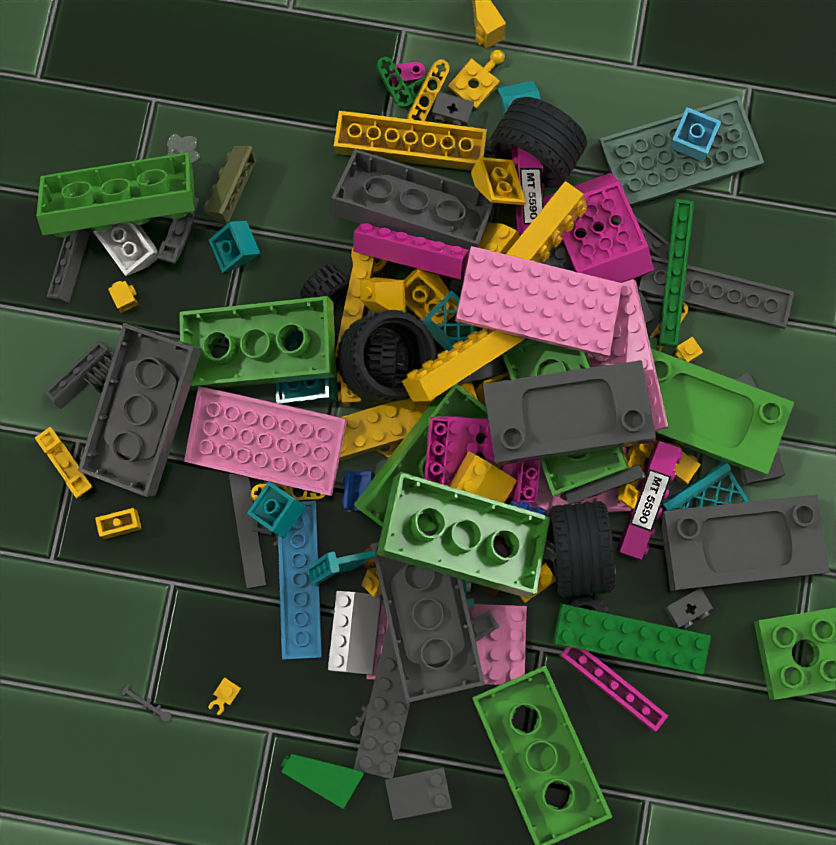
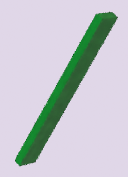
M675 199L658 340V345L678 346L694 201Z

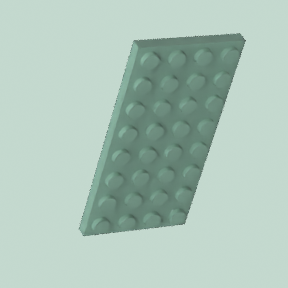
M733 97L694 109L722 121L704 162L669 148L684 113L600 138L599 143L609 171L619 180L630 206L762 166L764 160L740 97Z

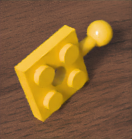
M494 50L490 55V61L484 68L471 58L448 85V89L460 98L474 102V109L477 110L500 83L489 72L495 65L503 63L505 59L504 53L501 50ZM474 80L479 83V86L471 88L469 83Z

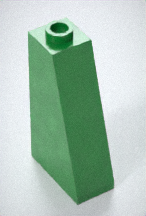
M291 754L290 757L286 756L281 764L283 767L282 773L343 809L365 773L353 768L297 754Z

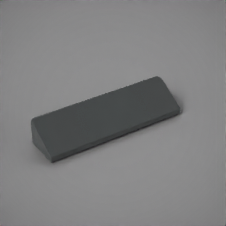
M84 229L76 230L72 235L64 237L47 298L70 302L89 238V232Z
M99 341L59 378L45 394L60 409L63 408L88 384L85 380L89 379L86 373L94 374L93 367L100 369L98 362L105 364L104 356L111 358L110 350Z
M640 465L566 492L568 504L573 505L574 503L646 478Z

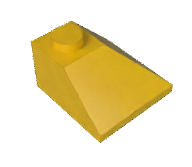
M373 277L360 281L361 301L372 314L387 310L406 312L404 280Z

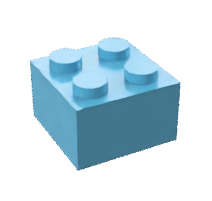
M686 107L669 148L704 162L722 121Z

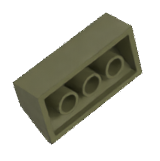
M234 146L232 151L228 152L226 157L227 163L219 172L218 183L213 185L211 190L212 196L204 205L207 218L224 225L229 223L257 161L251 146Z

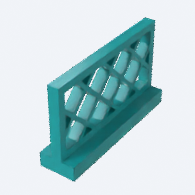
M452 290L421 319L422 323L432 333L431 336L448 351L453 349L455 344L453 340L457 339V342H459L460 339H469L467 336L460 337V326H470V334L473 333V325L460 322L446 323V312H457V310H446V302L453 297L457 301L458 309L460 300ZM435 313H443V323H434L430 318ZM446 326H457V337H448L446 335Z
M721 463L662 502L661 508L663 511L675 510L677 508L689 509V502L692 498L700 499L699 507H702L704 500L713 502L712 506H716L717 503L726 505L731 503L732 493L740 495L743 500L741 503L750 501L730 471L729 464ZM726 476L731 481L730 489L720 487L722 479ZM709 487L716 489L714 500L704 498L705 491ZM719 490L729 492L727 503L717 501Z
M375 550L336 558L335 551L326 553L307 567L311 586L318 585L337 573L358 568L376 557Z

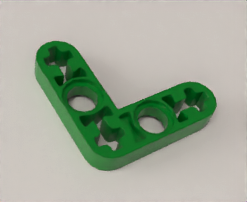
M382 57L376 63V69L395 104L399 107L412 104L417 97V94L414 92V86L416 84L422 86L423 80L426 79L427 75L406 86L394 62L389 57ZM382 61H384L385 63H389L387 69L389 70V72L393 70V74H390L387 77H385L384 74H387L388 72L386 71V69H381L380 66L382 65ZM437 72L436 75H434V74L432 73L431 76H435V77H437L438 79L441 80V77H438V75H439L438 72ZM391 77H396L399 81L398 86L395 88L389 84ZM431 84L428 88L435 90L437 85ZM402 87L403 90H401L400 92L403 96H407V98L405 99L406 103L404 104V102H399L398 99L401 98L400 94L398 92L394 94L393 91L398 90Z

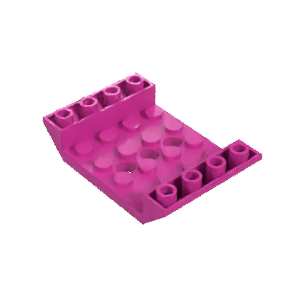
M611 173L573 186L584 194L587 206L584 215L575 220L572 230L562 236V242L575 272L618 283L654 272L648 244L619 180ZM554 194L543 197L545 205L554 196ZM618 218L621 223L613 225L611 219ZM600 224L604 229L601 232H597L593 229V226ZM577 231H583L585 232L586 236L584 238H578L575 235V233Z
M430 417L424 479L449 486L468 451L474 454L481 452L483 455L482 459L495 466L488 418ZM479 433L485 435V439L481 443L476 442V436ZM541 459L495 466L518 480L507 498L518 502L521 500L537 502Z

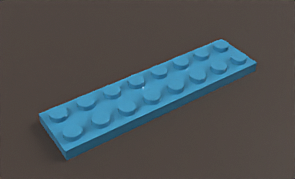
M316 501L301 502L306 507L285 539L278 536L283 660L322 658L319 584L311 586L307 570L310 564L318 560Z

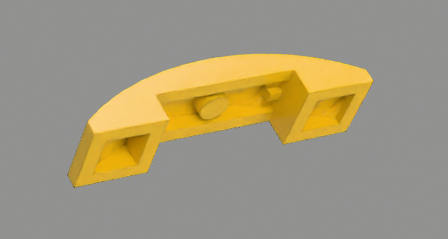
M51 427L35 437L76 498H79L93 488L86 475L78 471V463Z
M656 440L653 443L631 446L626 455L630 468L640 465L641 469L643 468L645 459L650 458ZM638 481L618 488L619 500L631 509H635L640 491L636 489Z

